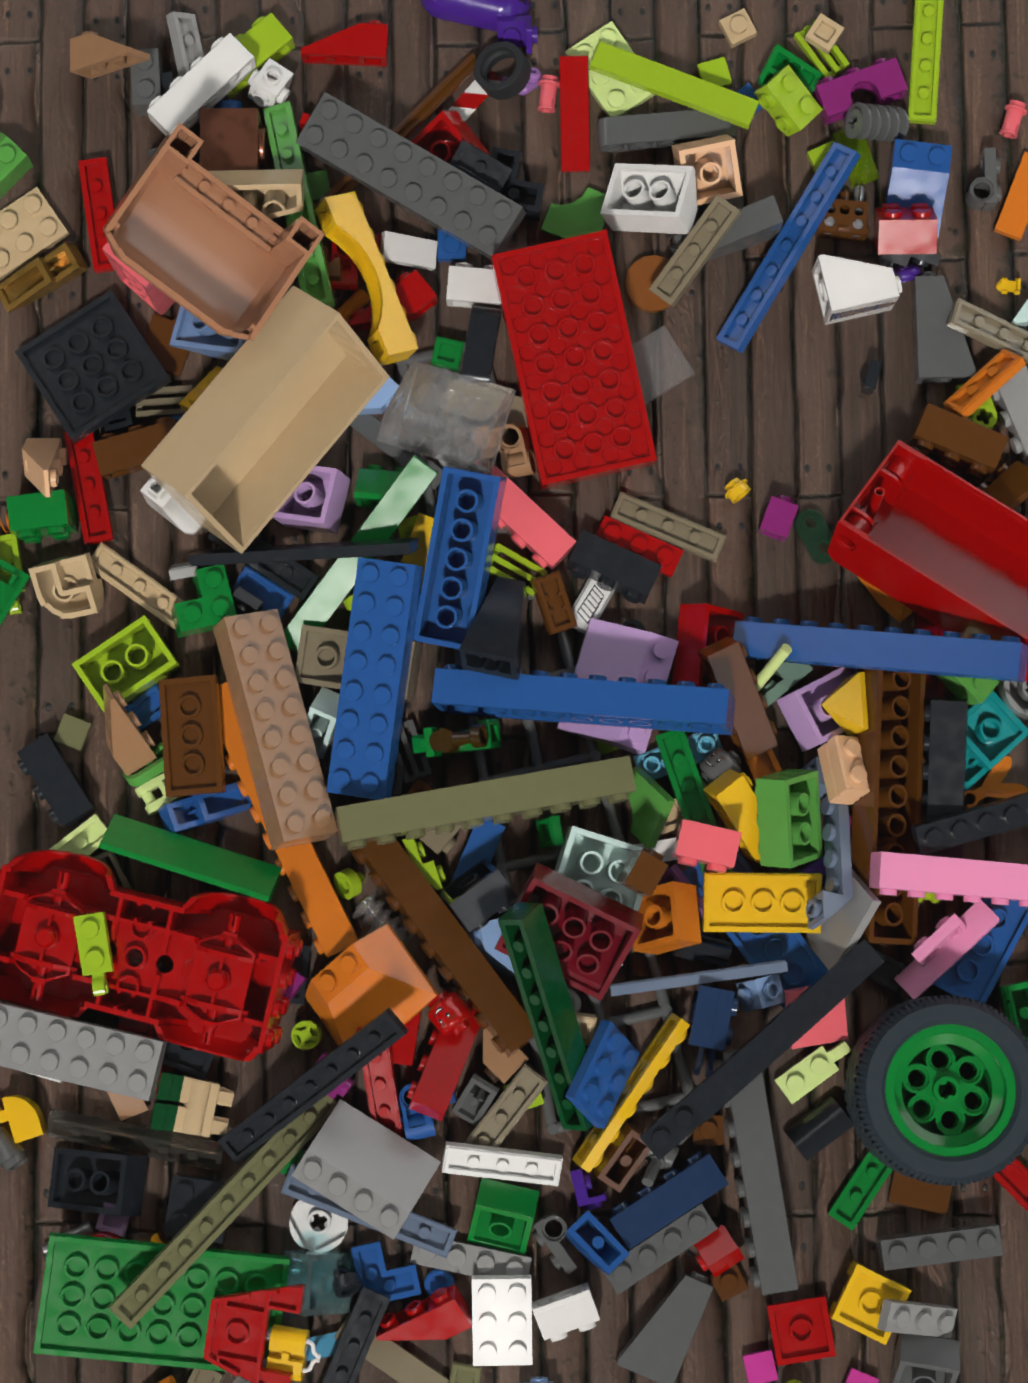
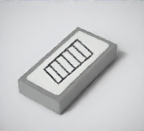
M589 578L572 607L577 626L573 627V629L585 635L590 618L599 620L615 590L613 589L611 592L605 591L597 586V581Z

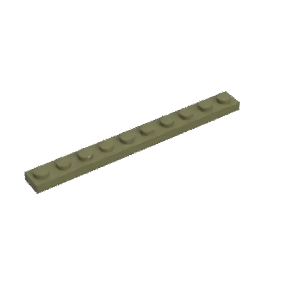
M326 1095L263 1143L107 1308L131 1330L317 1133L338 1103Z

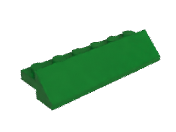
M114 814L98 847L265 902L272 900L274 891L278 889L281 881L279 875L282 867L118 814Z

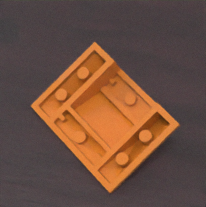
M386 924L351 944L313 977L306 990L305 998L339 1046L354 1035L358 1027H364L388 1007L405 1025L439 994L390 924Z

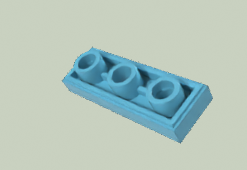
M696 733L687 737L696 765L714 749H723L718 734ZM658 748L633 757L636 767L640 766L654 780L667 776Z

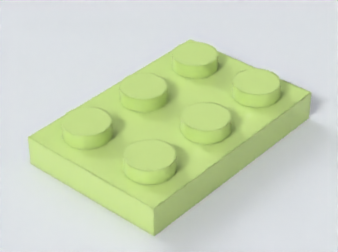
M611 21L565 51V56H588V90L607 117L624 116L655 96V94L589 70L590 63L600 41L634 53Z

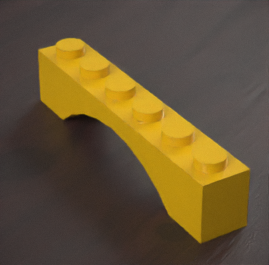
M355 191L325 197L315 209L323 232L327 238L336 243L351 258L367 285L372 308L371 330L367 341L373 356L381 366L407 360L418 349L417 338L410 329L406 319L405 308L400 304L396 294L395 283L389 277L385 267L384 256L379 252L376 245L374 232L369 227L364 215L363 204L358 200Z

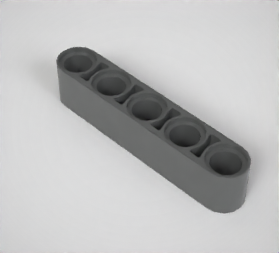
M697 110L601 118L597 121L599 150L602 152L671 148L672 145L728 134L735 140L738 138L737 125Z

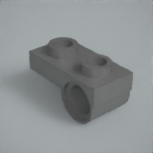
M984 148L979 156L980 177L976 178L969 186L965 194V201L971 209L989 212L993 211L997 202H1000L1002 197L1001 185H997V174H1000L1001 160L1000 157H996V148ZM974 189H982L986 193L987 198H978L974 194Z
M548 1213L534 1221L533 1226L536 1230L532 1234L541 1247L547 1245L553 1254L549 1258L557 1270L560 1272L564 1269L569 1275L577 1269L576 1262L561 1243L567 1231L564 1217L558 1213ZM550 1220L559 1221L562 1224L561 1232L557 1235L548 1234L545 1230L546 1223Z

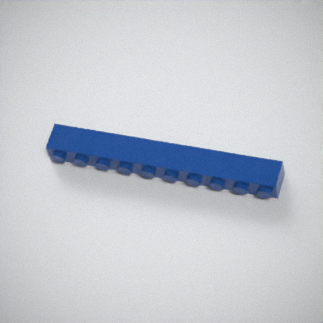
M746 617L745 621H735L733 639L738 642L740 641L744 645L748 655L745 659L769 661L782 644H788L792 648V652L784 661L788 663L1025 682L1028 646L1020 642L1019 637L1002 636L1001 641L990 640L991 636L985 634H972V639L961 638V633L947 631L943 632V636H932V631L914 629V634H904L903 629L885 627V632L874 631L875 627L867 625H857V629L852 630L846 629V625L840 623H829L828 628L818 627V623L813 621H801L800 626L790 625L791 621L785 619H773V623H763V618Z

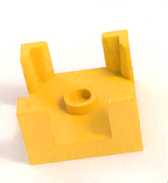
M852 1260L847 1270L849 1278L838 1301L832 1302L828 1311L829 1316L886 1345L892 1332H884L877 1328L883 1300L907 1301L911 1290L907 1286L895 1280L892 1281L870 1270L865 1265Z

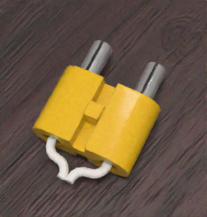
M274 1324L272 1330L268 1329L267 1340H270L268 1350L270 1351L267 1359L264 1358L263 1367L293 1373V1381L302 1382L305 1373L310 1372L316 1362L320 1363L321 1354L316 1352L314 1342L309 1340L310 1330ZM310 1345L311 1352L316 1358L312 1359L309 1367L306 1368V1352Z

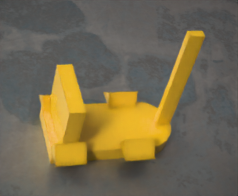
M1002 277L995 287L1001 294L1011 292L1014 295H1020L1021 278H1015V281H1010L1007 277Z

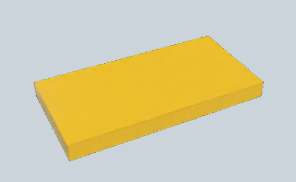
M703 872L702 931L821 933V925L814 930L808 929L806 905L808 900L822 891V874Z

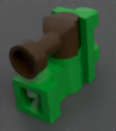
M477 720L478 724L472 725L470 729L453 727L423 728V735L412 736L413 752H426L427 757L456 756V753L502 748L499 720Z

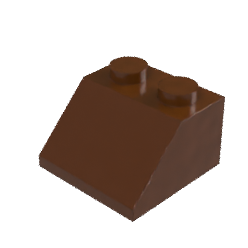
M1016 461L1011 466L1005 463L994 473L997 479L990 485L983 482L978 487L1014 510L1028 498V467L1019 461Z

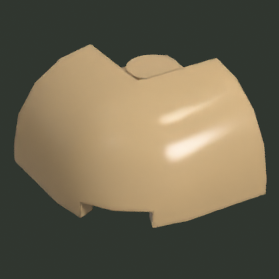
M90 552L56 558L28 569L41 607L45 606L52 614L60 616V619H72L98 613L102 609L104 603L102 578L96 577Z

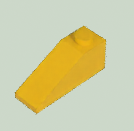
M728 769L705 787L703 791L725 827L742 832L739 849L744 857L758 864L760 862L758 852L759 829L756 821L758 812L757 797L751 789L753 783L745 773L742 772L740 774L732 769Z

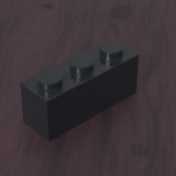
M585 530L582 531L566 567L572 575L579 579H593L597 581V586L610 592L614 589L622 594L627 601L635 604L640 602L644 605L662 568L661 565Z
M45 734L17 752L21 758L17 761L19 767L26 776L31 775L36 784L32 787L41 801L47 800L51 807L48 813L56 825L61 823L63 827L68 828L97 810L51 735Z

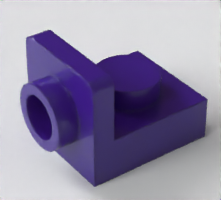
M531 15L497 16L498 42L507 41L515 44L517 47H526V54H532V44H537V26L531 25Z
M581 1167L569 1169L578 1207L584 1206L585 1210L602 1207L601 1201L607 1200L605 1192L592 1195L587 1194V1191L593 1190L589 1173H583Z

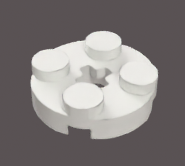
M299 1200L291 1212L289 1228L293 1239L299 1246L310 1251L322 1253L334 1249L342 1242L348 1231L349 1219ZM319 1214L320 1217L325 1216L327 1218V1221L324 1223L325 1229L321 1230L318 1226L313 1228L311 1225L315 1220L313 1215Z

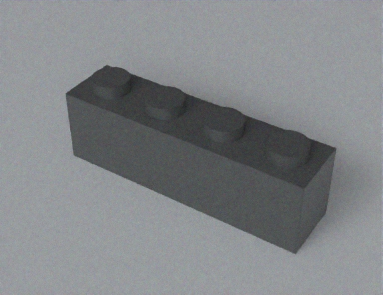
M700 1203L630 1250L626 1248L630 1255L609 1276L606 1273L604 1274L617 1295H619L718 1228Z
M994 1222L876 1237L879 1265L884 1271L1003 1255L999 1225Z

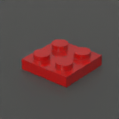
M825 1295L766 1305L777 1366L836 1356Z

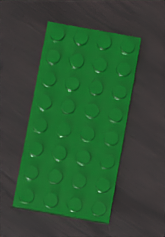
M50 1232L33 1353L225 1371L203 1359L211 1299L214 1296L287 1286L290 1256L207 1248L130 1330L107 1307L167 1244ZM271 1309L269 1330H272L274 1324L281 1325L283 1311ZM266 1340L264 1354L265 1359H267V1357L269 1356L270 1350L268 1349L270 1340Z

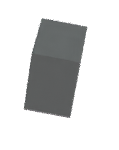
M474 1072L451 1112L477 1126L500 1087Z

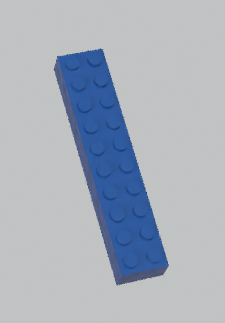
M446 664L444 669L435 668L431 703L444 714L720 735L733 734L736 700L731 691L725 689V685L719 683H708L707 687H695L696 683L690 681H678L677 685H667L666 681L661 679H648V683H639L632 677H619L618 681L607 680V677L603 675H589V679L578 678V675L574 673H560V677L548 676V672L537 670L531 671V675L520 674L519 679L514 680L470 670H462V666Z

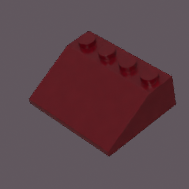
M537 862L517 902L542 903L566 984L601 1001L642 930L644 914ZM501 933L494 949L509 956Z

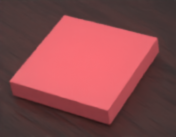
M809 986L784 990L785 1007ZM845 998L790 1048L797 1049L848 1040Z

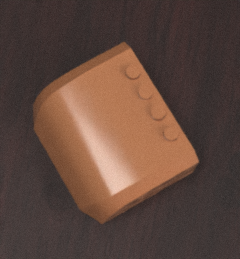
M179 123L161 142L107 220L103 231L113 254L121 262L218 334L253 341L325 233L302 216L283 229L192 160L204 141Z

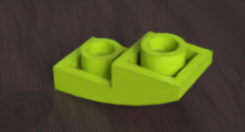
M403 839L402 841L409 857L429 884L438 891L442 890V883L447 881L442 865L436 866L434 860L423 864L422 858L426 857L422 841L416 842L415 839Z

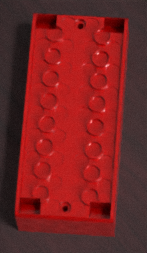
M898 440L838 521L828 547L829 556L842 567L947 632L961 633V638L972 639V634H985L991 636L990 640L1001 641L1002 636L1019 637L1020 642L1028 646V518ZM1028 660L1025 678L1026 682H1028Z

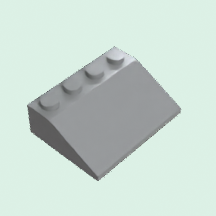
M340 1099L291 1176L394 1240L441 1161Z

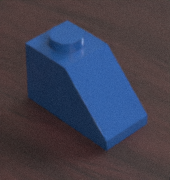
M589 1211L585 1212L566 1231V1238L588 1261L608 1276L630 1255Z

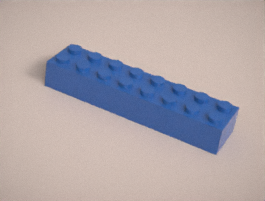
M358 557L326 792L375 800L392 797L423 573L422 566Z

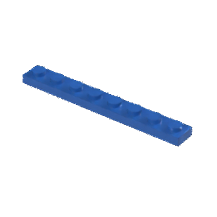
M836 142L832 144L716 338L718 342L741 354L744 352L861 156L857 151Z

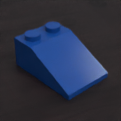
M895 139L890 150L885 203L899 204V208L911 207L913 203H926L928 207H933L938 219V238L950 173L952 146Z

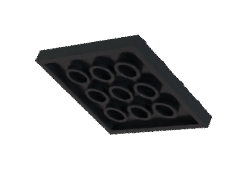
M112 290L15 351L74 444L172 382Z

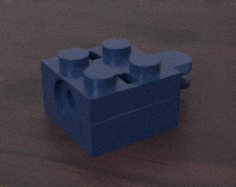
M695 985L688 1022L690 1026L687 1029L685 1043L697 1046L693 1075H700L705 1048H709L704 1075L707 1078L713 1072L716 1051H724L725 1045H731L733 1028L729 1027L730 1016H736L739 999L734 998L735 992Z

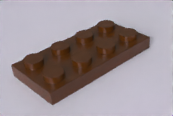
M218 675L158 680L166 797L225 793L226 784Z

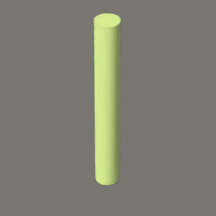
M782 644L756 676L757 683L755 686L758 692L792 652V648L788 644Z

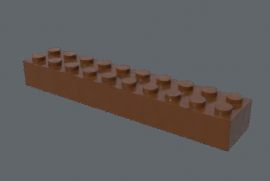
M857 668V673L865 672L869 729L856 734L855 737L859 739L870 792L860 797L852 806L851 863L852 869L868 887L871 852L918 855L915 852L911 825L921 823L926 674ZM870 888L881 901V904L858 943L865 939L868 943L915 945L917 943L918 898L907 897V891H897V896L879 895V889Z

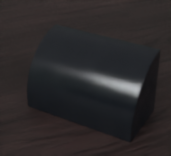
M828 1095L784 1128L783 1131L802 1157L808 1161L854 1125L834 1098Z

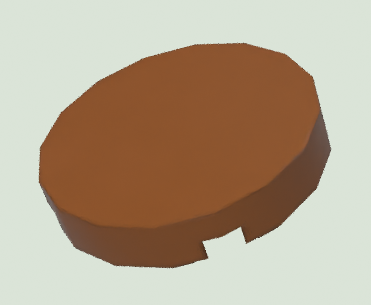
M657 255L644 256L635 261L627 271L625 279L626 294L630 302L639 310L656 313L671 307V305L649 290L650 286L669 262L667 258Z

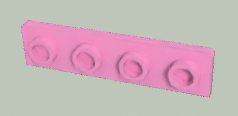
M982 900L981 903H974L961 917H958L955 913L951 917L945 916L936 924L935 928L937 930L929 938L924 936L914 945L915 951L911 955L915 960L897 975L894 980L912 999L919 998L1000 922L999 917Z

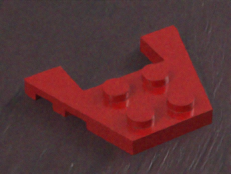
M296 1284L214 1296L211 1299L203 1359L236 1377L239 1375L251 1383H292L293 1373L263 1367L271 1309L294 1314L302 1312L306 1285Z

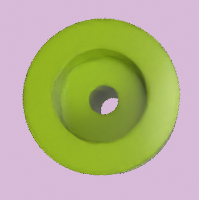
M346 868L334 875V886L342 898L349 900L361 893L362 883L365 881L364 875L361 872L356 873L351 868Z

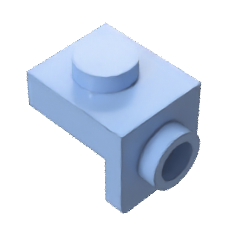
M778 974L736 983L737 996L742 1005L743 1012L785 1002Z

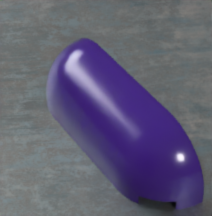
M421 0L425 10L438 19L496 32L497 16H528L531 7L528 0L524 2L519 0Z

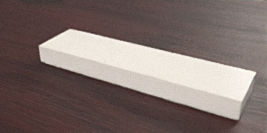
M446 1141L441 1171L448 1174L558 1186L563 1156Z

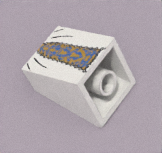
M823 254L818 255L812 269L825 325L890 311L898 300L899 293H902L901 280L899 276L894 275L893 268Z

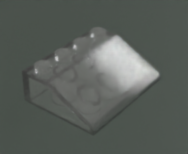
M412 361L384 412L376 441L475 471L492 474L516 390Z

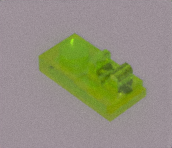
M844 130L833 133V142L853 149L861 156L848 177L851 188L853 189L857 185L861 186L878 180V171L866 139H850L845 135Z

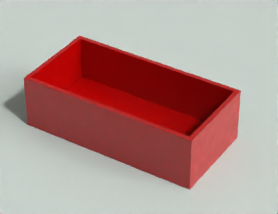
M607 229L491 255L492 269L541 490L654 465L657 457Z

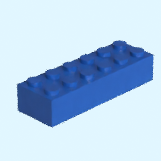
M443 466L413 641L459 649L485 600L507 477Z

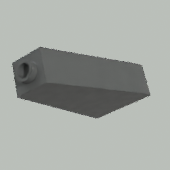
M774 195L740 208L739 210L742 214L707 261L776 239L783 225V219ZM687 234L673 236L672 246L669 247L671 257L687 237Z
M921 272L911 282L914 384L966 383L976 374V368L964 334L946 326L953 301L944 275L936 276L935 272Z
M694 1270L691 1275L683 1272L619 1352L616 1364L658 1383H675L713 1290L712 1284L708 1282L709 1277Z

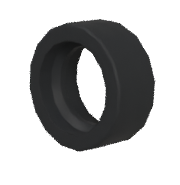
M507 41L496 42L487 46L475 61L474 76L476 82L489 97L497 100H507L517 96L526 87L530 79L531 67L529 60L515 44ZM505 58H514L516 60V67L512 75L501 83L491 84L488 79L493 66Z

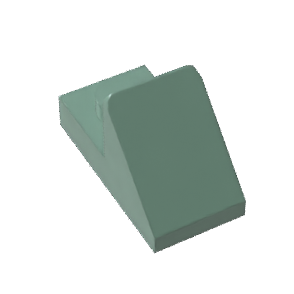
M783 662L774 673L780 682L777 684L775 680H772L760 690L764 694L763 697L767 707L808 675L813 668L807 664Z

